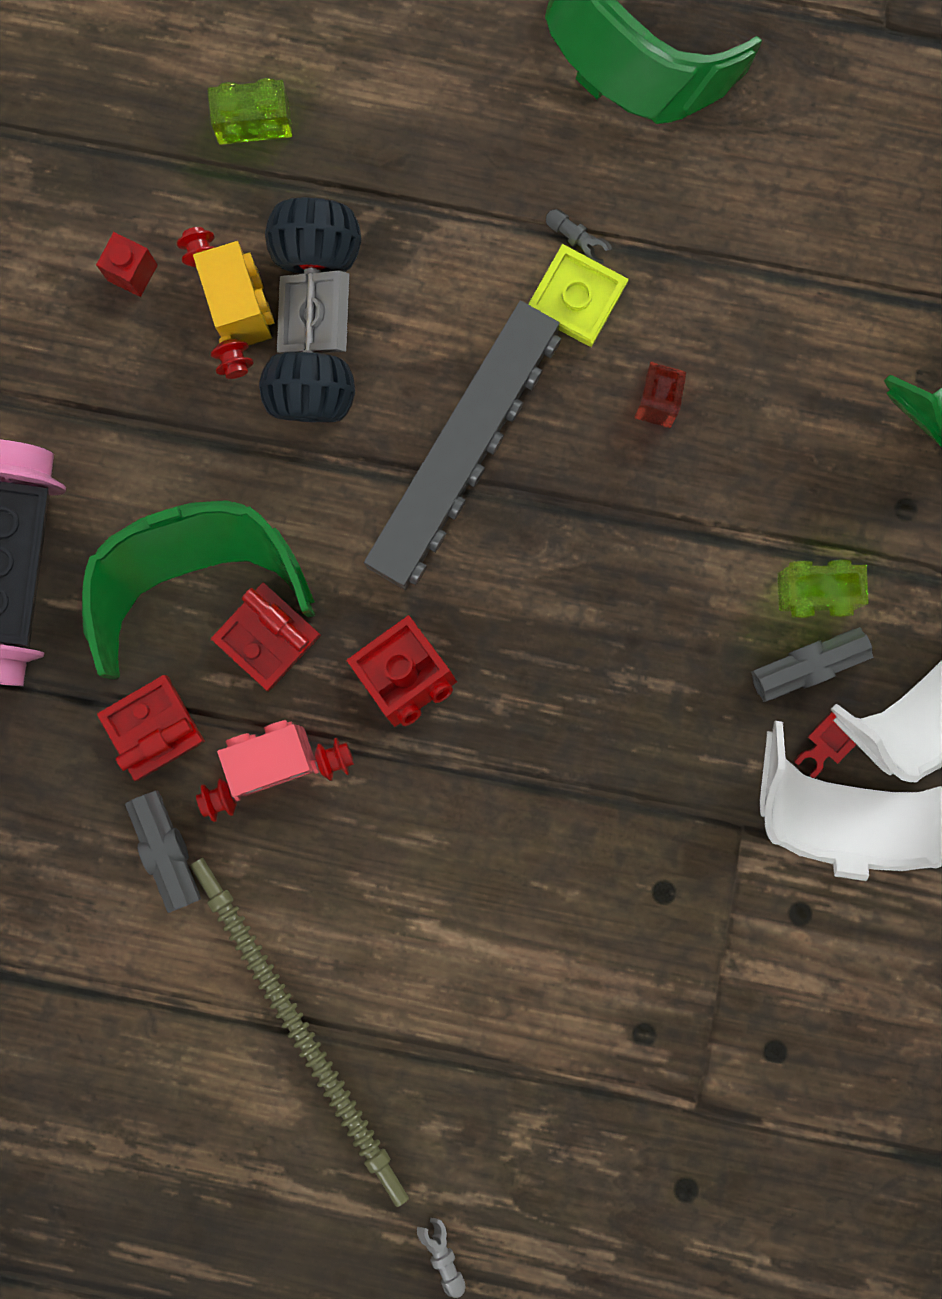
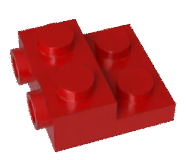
M409 615L346 660L394 727L400 723L403 726H407L415 722L421 715L420 709L432 700L435 703H439L447 699L453 692L452 686L457 683L450 669Z

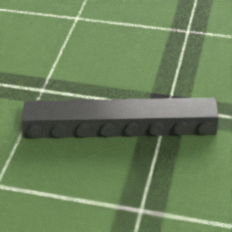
M519 301L366 557L364 564L367 569L405 591L410 583L415 586L418 584L427 568V565L423 564L424 559L430 550L436 553L446 536V532L442 530L449 517L455 520L466 502L462 498L468 485L475 487L485 470V467L481 465L488 452L494 455L504 438V434L500 433L507 420L513 423L524 403L519 400L526 388L532 391L543 371L538 368L545 356L552 358L562 339L557 336L560 322L525 302Z

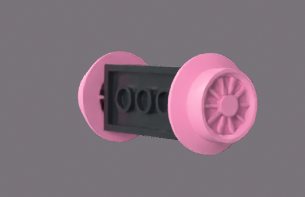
M0 439V684L24 686L26 663L44 657V652L26 648H30L49 498L51 495L64 494L66 487L51 477L54 459L52 452L34 445Z

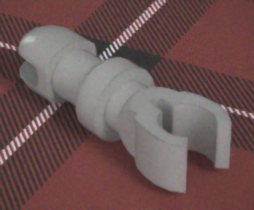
M430 1218V1222L434 1225L433 1239L429 1238L428 1229L417 1227L418 1238L433 1255L430 1261L434 1269H439L442 1277L441 1284L445 1293L449 1297L459 1298L464 1294L466 1286L461 1272H457L453 1263L455 1260L453 1250L447 1248L446 1228L441 1220Z

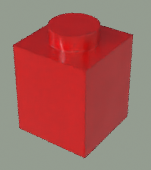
M113 232L96 266L108 282L141 297L158 264L148 248Z

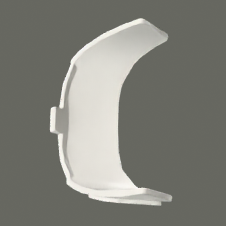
M942 660L907 694L882 713L860 719L855 718L838 704L831 708V711L836 716L833 721L888 775L894 774L907 782H918L922 777L942 767Z
M774 721L773 731H767L760 795V813L762 817H765V829L772 844L780 845L799 856L833 864L835 877L867 881L869 869L907 871L922 868H939L942 866V786L921 792H887L828 783L806 776L785 758L783 722Z

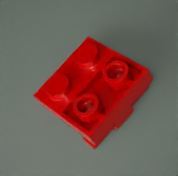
M263 582L256 590L250 588L242 596L241 599L244 603L211 637V640L269 692L317 641L321 634Z
M162 675L97 713L98 718L119 753V756L116 757L119 767L123 771L128 769L134 781L143 779L205 742L167 675Z

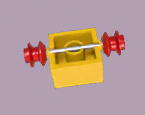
M192 227L182 233V237L177 241V246L179 249L187 250V253L182 257L183 264L195 267L199 273L215 328L221 336L219 344L211 352V357L220 359L222 363L216 368V373L225 375L227 379L240 378L248 373V368L254 363L253 359L243 356V352L249 347L248 345L272 338L268 325L275 324L262 290L264 289L251 252L244 254L238 241L219 247L209 246L215 238L213 232L204 230L202 227Z

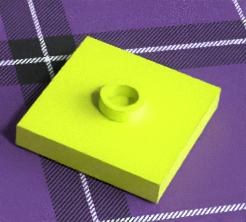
M562 244L528 305L560 322L559 331L592 348L629 279Z

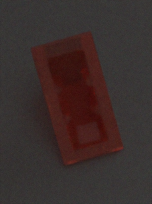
M650 362L634 418L671 428L681 407L687 372Z

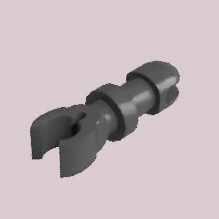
M559 209L551 210L547 213L546 223L556 233L561 232L568 237V243L573 247L580 246L585 252L586 257L600 264L604 263L603 259H599L595 255V248L592 246L599 244L603 246L605 251L612 250V246L608 241L589 235L587 233L588 228L582 224L577 226L569 220L567 214Z

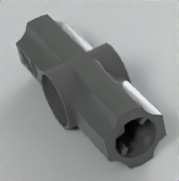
M859 627L837 635L825 642L820 640L790 652L788 657L751 671L757 693L763 702L788 694L790 691L800 687L805 689L835 677V673L874 658L872 645L868 636Z
M159 790L125 803L140 841L138 843L140 859L149 875H153L167 912L170 913L201 900L202 898L187 863L189 854L186 844L179 830L173 828Z

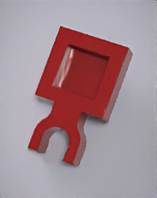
M832 711L807 736L816 745L810 750L801 752L794 759L798 766L805 758L811 757L816 760V767L809 773V776L812 778H816L822 771L823 763L828 756L838 764L856 745L833 721L836 716Z

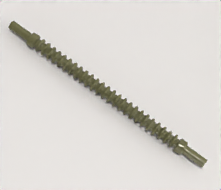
M204 858L197 860L190 867L210 899L207 902L213 913H219L218 922L224 921L226 925L223 930L231 932L229 940L237 942L235 950L242 951L241 960H247L249 963L246 967L247 970L252 969L255 973L252 978L254 980L259 979L260 985L258 988L266 990L264 998L272 1000L270 1008L278 1010L276 1018L284 1020L282 1028L289 1029L288 1038L294 1037L296 1041L293 1044L294 1048H301L302 1052L299 1056L307 1058L305 1066L313 1068L311 1076L319 1078L317 1086L325 1088L323 1096L331 1098L329 1106L337 1108L335 1116L343 1118L341 1126L349 1128L347 1136H354L353 1146H360L359 1155L366 1157L364 1164L371 1174L376 1173L395 1207L401 1206L409 1197L388 1164L391 1158L385 1149H379L380 1140H373L374 1130H367L368 1121H362L360 1116L363 1112L355 1110L354 1106L357 1102L349 1100L348 1097L351 1092L343 1090L342 1087L345 1082L337 1080L336 1077L339 1075V1072L331 1070L330 1067L333 1065V1062H326L325 1057L327 1053L319 1051L321 1043L313 1041L315 1033L307 1031L309 1023L301 1021L303 1013L295 1011L297 1003L289 1001L292 996L291 993H284L283 989L286 985L278 983L280 975L272 973L274 965L266 963L268 955L260 953L262 945L256 946L254 943L256 936L249 935L248 931L251 927L243 925L242 922L245 920V917L237 915L239 907L232 906L231 903L234 899L228 890L223 891Z

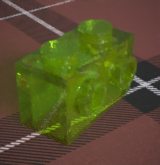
M263 78L255 83L247 84L225 82L218 87L208 88L211 125L219 145L293 137L289 99L283 80Z
M851 560L827 562L828 566H813L812 561L790 562L789 567L778 573L779 611H791V617L793 618L815 616V611L830 610L831 617L853 616L854 610L869 604L867 565H852Z

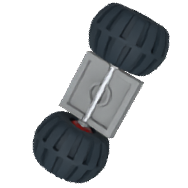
M291 198L279 202L274 207L265 229L267 250L272 261L286 271L301 274L280 276L277 353L279 354L272 356L263 368L259 382L261 400L268 414L274 418L300 422H337L347 415L352 406L355 395L354 378L348 364L343 359L319 353L346 352L349 273H346V271L352 267L359 253L361 245L360 226L353 211L342 203L322 198Z

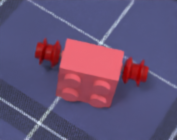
M287 720L264 727L265 734L258 737L255 734L249 735V733L230 738L226 740L227 748L217 751L227 782L219 778L217 788L212 790L205 784H202L201 793L196 795L199 810L203 817L209 816L213 822H216L218 812L225 810L230 816L234 815L237 806L236 802L241 800L240 796H247L313 772L317 774L320 771L321 775L329 781H333L334 772L340 769L346 775H349L348 767L354 765V761L347 742L340 744L336 737L334 738L333 747L325 749L319 743L317 744L314 758L304 727L292 724V721L287 722Z

